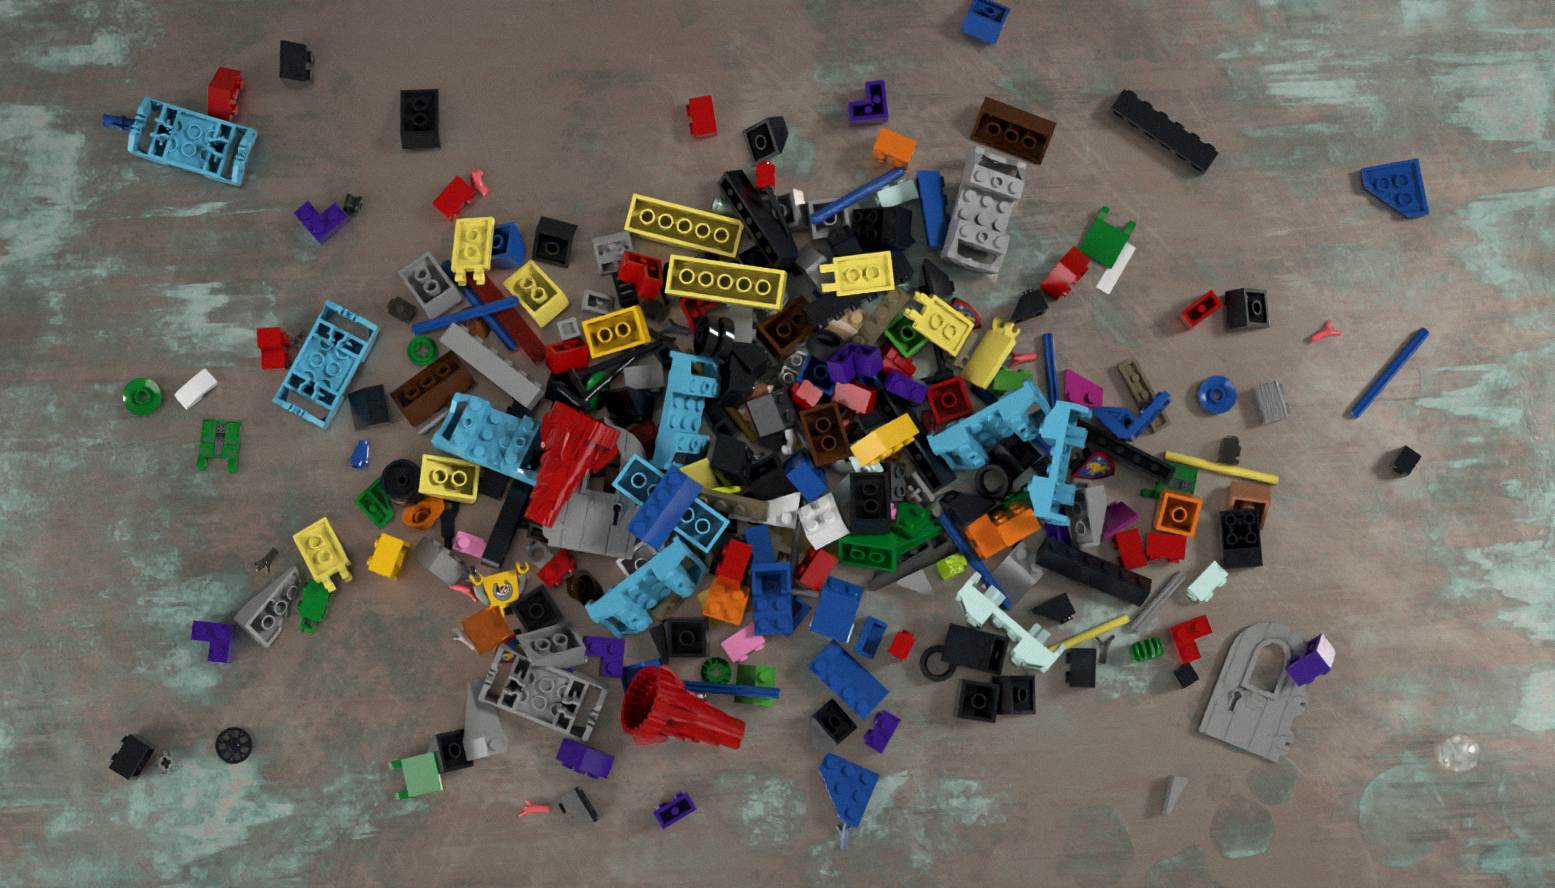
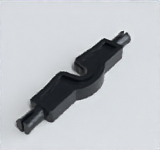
M443 499L445 503L452 504L451 509L443 510L440 515L441 537L444 538V547L451 550L452 538L455 537V519L459 514L460 502Z

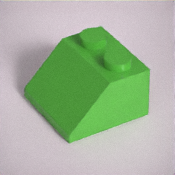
M902 312L891 321L883 333L903 357L907 359L918 353L931 341L912 327L914 321L903 315L904 312Z
M1000 367L992 380L991 394L1004 395L1011 389L1017 391L1024 387L1023 380L1029 377L1033 381V374H1029L1028 370L1018 369L1017 372L1010 371L1008 367Z
M738 664L736 685L774 688L776 668ZM735 695L734 703L772 707L773 698Z

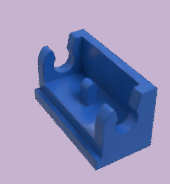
M794 596L791 600L793 632L812 609V607L797 596ZM783 634V635H784L786 638H789L791 634Z
M868 616L853 652L873 660L888 624Z

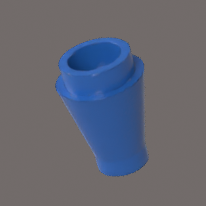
M358 441L349 459L351 467L364 470L368 465L370 445L368 441Z

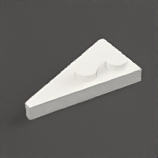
M796 491L795 493L765 501L770 502L768 521L729 513L728 518L795 529L801 493Z

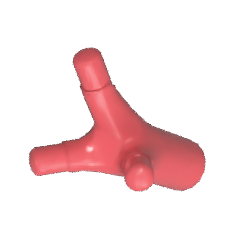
M1328 320L1326 326L1321 331L1312 335L1311 338L1315 343L1326 336L1341 335L1342 332L1334 330V327H1330L1331 321Z
M1012 351L1011 354L1015 356L1013 357L1015 361L1008 368L1011 370L1022 362L1037 360L1036 353L1019 354Z
M457 582L453 587L450 586L451 589L466 593L475 602L478 600L472 592L473 583L462 584Z
M526 799L525 802L529 806H524V811L518 815L522 817L533 812H548L549 805L534 804L529 799Z

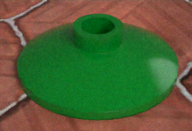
M601 372L593 374L585 385L586 391L589 392L607 375ZM611 383L602 391L611 390ZM601 391L590 400L591 410H599L605 405L600 396Z
M136 378L129 382L124 389V405L135 415H149L161 403V390L151 379ZM143 394L147 395V399L145 401L141 400V396Z

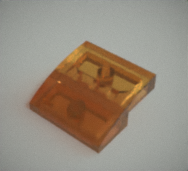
M488 606L460 622L480 656L495 648L502 640L513 634L498 607L490 608Z

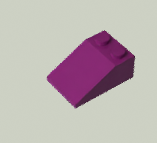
M1116 501L1106 507L1107 511L1105 513L1100 543L1138 519V514L1122 501L1118 504Z

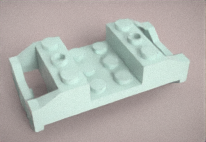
M976 571L960 589L955 598L960 604L964 617L967 619L966 623L972 629L978 628L980 630L986 621L991 619L990 623L997 630L1003 629L1006 632L1005 636L1010 638V641L1013 643L1015 641L1018 642L1009 654L1012 657L1010 660L1018 667L1021 665L1024 668L1039 670L1044 674L1066 649V646L1061 643L1053 652L1049 651L1043 646V643L1051 634L1037 623L1028 632L998 608L1006 598L998 589L991 585L982 594L975 588L981 578V574Z

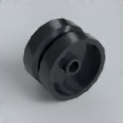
M703 314L695 328L693 340L695 354L704 357L711 355L714 359L725 360L729 356L734 343L735 326L733 320L724 317L717 319L714 315Z
M407 459L392 461L383 470L380 480L381 487L395 504L402 507L414 506L426 496V494L418 493L421 469L416 463Z

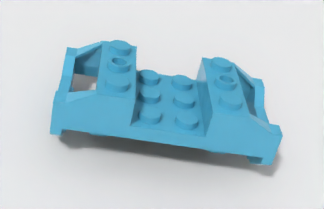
M146 96L144 97L137 110L139 116H135L136 121L132 125L135 129H131L129 134L128 151L131 154L166 166L173 165L200 173L206 178L241 186L249 152L258 134L255 129L157 101ZM152 111H161L159 119L155 118L154 120L157 124L154 133L150 132L152 141L147 153L140 147L141 136L146 128L145 124ZM241 133L244 136L240 142V147H238V154L235 156L236 160L234 159L232 177L226 178L233 152Z
M326 300L324 308L276 396L272 400L275 404L325 430L345 398L343 394L360 362L364 363L380 330L377 325L329 300ZM337 312L349 321L356 324L359 323L368 328L369 340L365 342L327 322V320ZM289 389L330 410V412L319 420L291 402L287 403Z
M670 350L669 356L673 360L668 374V385L659 430L655 440L654 456L648 459L649 463L661 469H668L671 464L679 469L702 460L707 456L711 436L698 433L701 426L702 412L705 407V397L718 398L722 382L718 366L719 359ZM691 362L705 363L702 375L691 374ZM676 452L687 453L685 463L672 461Z
M1027 377L1023 380L1024 387L1017 391L1014 389L1007 391L998 398L999 401L966 419L964 417L953 421L947 425V430L939 434L933 430L928 432L927 439L933 453L936 456L940 455L954 473L959 470H975L991 461L985 448L995 445L997 441L1003 438L1010 437L1014 432L1023 442L1034 439L1039 434L1041 422L1044 423L1045 417L1051 411L1049 403L1039 387ZM1033 402L1037 403L1041 409L1031 413L1027 408ZM951 451H955L958 455L953 456Z
M456 392L448 415L441 428L434 434L431 440L434 449L443 450L531 484L533 487L536 484V475L541 464L535 471L526 470V468L531 469L530 462L534 455H538L537 446L541 440L542 421L524 415L523 419L493 409L489 401L473 395ZM464 402H465V403H468V405H467L465 411L463 412V414H462V416H461L462 409H463V406H464Z
M1056 400L1055 407L1045 417L1044 423L1041 422L1039 434H1041V438L1049 446H1052L1050 455L1053 456L1052 464L1049 463L1047 467L1049 478L1033 475V479L1028 482L1027 491L1030 492L1029 495L1034 507L1033 515L1040 518L1042 523L1070 526L1071 520L1068 516L1059 514L1060 504L1073 506L1076 487L1075 485L1065 484L1072 447L1084 449L1088 431L1086 428L1076 427L1078 418L1091 419L1092 412L1088 407Z
M676 533L672 538V544L667 548L665 546L661 548L650 561L616 586L610 587L596 602L592 599L587 601L585 608L595 623L598 624L600 622L605 625L618 639L626 635L638 634L653 622L647 612L649 608L654 607L658 601L670 595L672 591L683 599L690 596L700 586L710 568L691 542L684 539L679 533ZM686 556L687 558L690 557L696 564L686 569L680 562ZM612 616L620 620V622L616 623Z

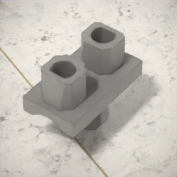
M915 471L906 479V485L908 486L906 489L910 493L906 498L908 501L914 498L917 504L920 502L926 508L936 500L935 497L939 494V491L932 494L931 490L925 485V481L920 473Z

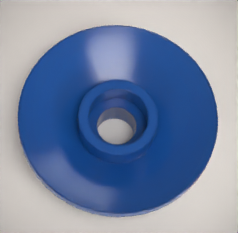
M1211 376L1201 384L1198 397L1205 410L1214 414H1221L1234 406L1237 399V391L1234 384L1224 376ZM1214 392L1220 394L1219 399L1213 397Z

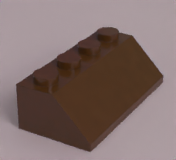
M985 97L970 138L1041 165L1057 123Z
M450 350L398 387L390 395L406 419L415 427L449 401H452L456 392L462 393L476 382L457 355Z

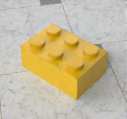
M641 305L632 306L582 322L592 359L651 342Z
M908 413L872 431L851 446L850 449L862 467L867 464L873 466L881 461V459L884 460L891 454L900 451L904 445L906 446L915 440L913 436L918 434L919 430Z
M382 533L381 536H377L374 547H376L374 555L370 554L368 558V570L398 580L411 544Z

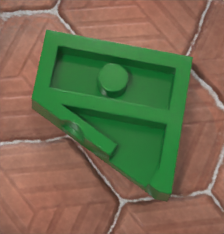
M381 476L354 500L357 506L379 529L394 517L390 499L381 487Z
M899 501L896 532L913 539L932 518V511L908 501Z

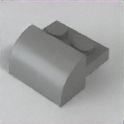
M629 230L592 239L600 275L617 272L624 251L634 252Z

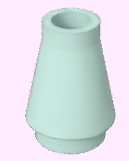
M714 197L710 212L721 216L737 217V214L727 200L721 197Z

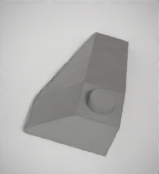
M292 566L246 603L233 620L247 634L265 648H268L279 635L282 629L280 626L285 616L288 617L290 613L288 609L292 601L297 598L306 578L296 567Z
M486 677L471 680L468 683L463 747L467 761L507 752L496 706L477 700Z

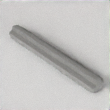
M1178 571L1129 625L1133 632L1137 633L1186 579L1182 572Z

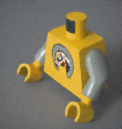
M526 560L523 567H520L519 561L516 562L518 571L513 569L486 577L477 572L478 577L476 579L470 575L469 579L473 582L476 597L485 605H489L490 608L499 606L502 617L513 614L510 603L517 601L522 596L526 584V572L529 570Z

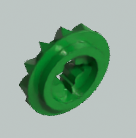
M417 336L408 344V357L416 365H429L437 357L438 347L435 341L428 336ZM421 343L425 349L429 350L425 352L424 359L421 353H415L421 349Z
M710 658L702 665L701 677L703 682L727 684L731 678V667L722 658ZM715 664H717L719 671L725 672V674L718 675L717 681H715L714 675L708 673L714 670Z

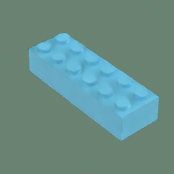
M634 452L611 485L642 506L664 473ZM696 497L673 530L705 553H708L730 521Z

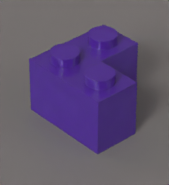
M885 80L865 82L866 101L848 102L850 126L888 122Z
M309 201L294 212L296 217L321 245L351 221L336 203L332 204L321 215Z
M847 342L826 361L831 381L840 384L849 383L857 374L874 377L884 367L879 347Z
M193 620L191 640L210 642L208 661L231 663L236 625Z
M1320 634L1306 643L1303 652L1288 660L1285 670L1299 687L1303 684L1308 685L1317 676L1326 675L1331 670L1336 650L1324 635Z
M583 636L582 642L586 647L585 656L600 657L599 676L622 678L625 639Z
M564 737L556 759L563 762L562 766L569 769L574 767L573 771L583 775L586 771L588 772L587 776L598 780L599 776L607 779L615 757Z

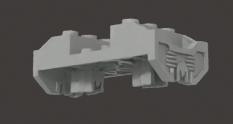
M974 146L968 148L966 165L940 258L948 263H956L955 265H961L963 268H968L972 271L996 274L1007 252L1011 236L1006 235L1005 232L1013 202L1021 199L1027 164L1017 160L1006 159L992 154L981 147ZM979 162L988 163L997 168L1015 170L1017 173L1014 178L978 164ZM965 245L971 247L973 251L980 250L995 255L993 263L989 265L973 261L969 257L964 258L957 254V247Z
M500 643L477 700L487 702L587 743L609 686L576 670L571 673L561 668L532 665L523 649ZM513 653L517 656L499 697L488 688H491L502 654ZM589 684L595 686L600 694L589 714L586 727L572 726Z

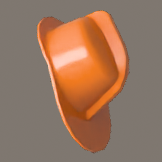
M431 496L423 499L417 505L406 507L402 513L403 523L418 530L430 528L444 510L443 499Z

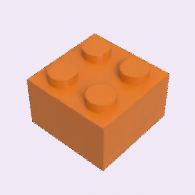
M882 127L874 144L872 156L878 162L885 163L886 161L891 163L894 168L902 167L907 170L916 149L917 141Z
M1162 488L1152 525L1158 530L1193 537L1203 500L1197 495Z
M1023 501L1012 503L1009 509L996 512L992 515L993 518L990 519L1007 547L1042 528L1037 518L1033 515L1031 507Z
M987 514L981 516L969 526L964 527L965 532L963 533L968 542H973L975 546L974 551L983 561L1006 548Z
M714 577L702 615L741 626L752 589L740 586L739 591L717 584L718 578Z

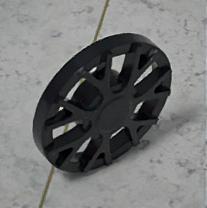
M231 727L225 729L216 740V752L227 763L237 764L243 762L252 751V739L241 728ZM233 730L239 731L238 738H233ZM225 733L230 737L228 741L222 738ZM246 736L248 741L242 744L239 739ZM225 743L226 749L219 750V744ZM242 746L249 748L247 754L240 751ZM226 751L231 753L228 759L223 757ZM234 753H239L241 759L235 761Z

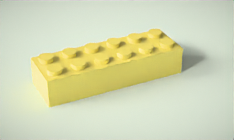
M633 193L624 231L629 230L631 236L698 253H709L718 258L736 261L745 226L741 220Z
M671 254L665 293L673 296L782 311L787 272L784 270Z

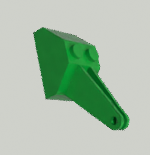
M939 519L929 520L913 539L896 532V526L891 527L890 534L851 535L850 525L848 527L850 533L838 539L839 563L896 572L898 556L940 535L943 532V525Z

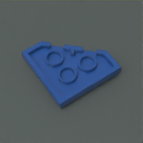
M1418 158L1361 169L1364 188L1406 217L1413 218L1429 214Z
M829 752L824 756L818 771L826 785L830 800L834 804L839 821L858 828L880 774Z

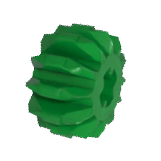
M1159 637L1138 641L1130 646L1135 662L1158 658L1164 654L1163 643Z

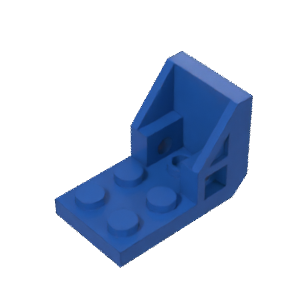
M1165 390L1162 393L1159 391L1152 398L1154 402L1149 407L1146 405L1139 412V418L1123 407L1096 406L1091 412L1119 439L1124 442H1134L1173 399Z
M790 562L751 564L754 636L793 634Z

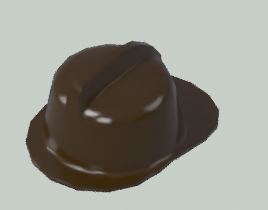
M580 569L565 580L569 596L578 600L584 607L590 599L596 602L604 596L601 585L587 570Z

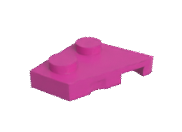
M1065 369L1064 402L1076 403L1088 408L1102 406L1103 388L1074 371Z

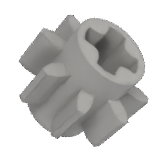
M163 751L162 757L156 756L159 761L155 767L161 768L160 774L167 770L168 775H171L172 769H179L176 765L180 759L174 757L175 752L168 756V752ZM171 760V764L168 766L164 765V762Z

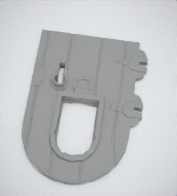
M609 425L621 432L616 442L621 461L619 473L634 452L647 461L646 452L642 444L632 433L623 428ZM589 473L588 476H584L578 490L575 493L573 492L569 500L563 505L553 527H542L543 535L549 539L548 546L632 560L636 536L627 531L626 527L641 506L618 489H616L615 494L587 490L590 478ZM620 507L621 511L619 512L617 526L613 525L614 508Z
M1262 622L1251 625L1243 630L1234 639L1228 651L1198 731L1276 763L1279 756H1286L1291 748L1285 746V743L1293 744L1294 741L1293 732L1289 730L1294 717L1301 716L1306 710L1305 706H1300L1301 702L1305 704L1309 702V694L1305 691L1306 684L1299 687L1285 670L1288 660L1304 651L1306 644L1303 639L1291 628L1275 622ZM1269 644H1275L1282 648L1285 654L1284 667L1273 693L1259 690L1254 685L1248 683L1260 651ZM1237 691L1239 697L1235 700L1236 703L1233 710L1230 711L1229 708L1234 699V693Z

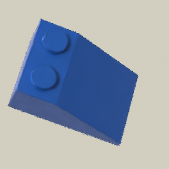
M828 575L809 631L846 643L864 587Z

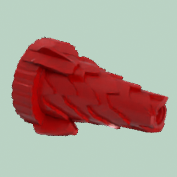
M556 400L551 411L543 416L540 446L545 448V451L540 460L542 464L536 475V484L529 496L532 499L524 516L543 526L552 528L563 505L569 500L572 493L578 490L584 476H588L590 471L597 474L599 470L616 456L619 451L616 442L621 432L584 412Z
M647 665L633 678L622 703L621 725L626 734L633 736L635 743L641 745L665 743L668 736L681 741H685V739L696 743L702 741L715 747L722 745L734 750L740 748V741L743 738L746 726L745 722L727 715L725 712L711 706V702L696 697V693L684 689L685 683L668 666L661 665L656 667L654 665Z

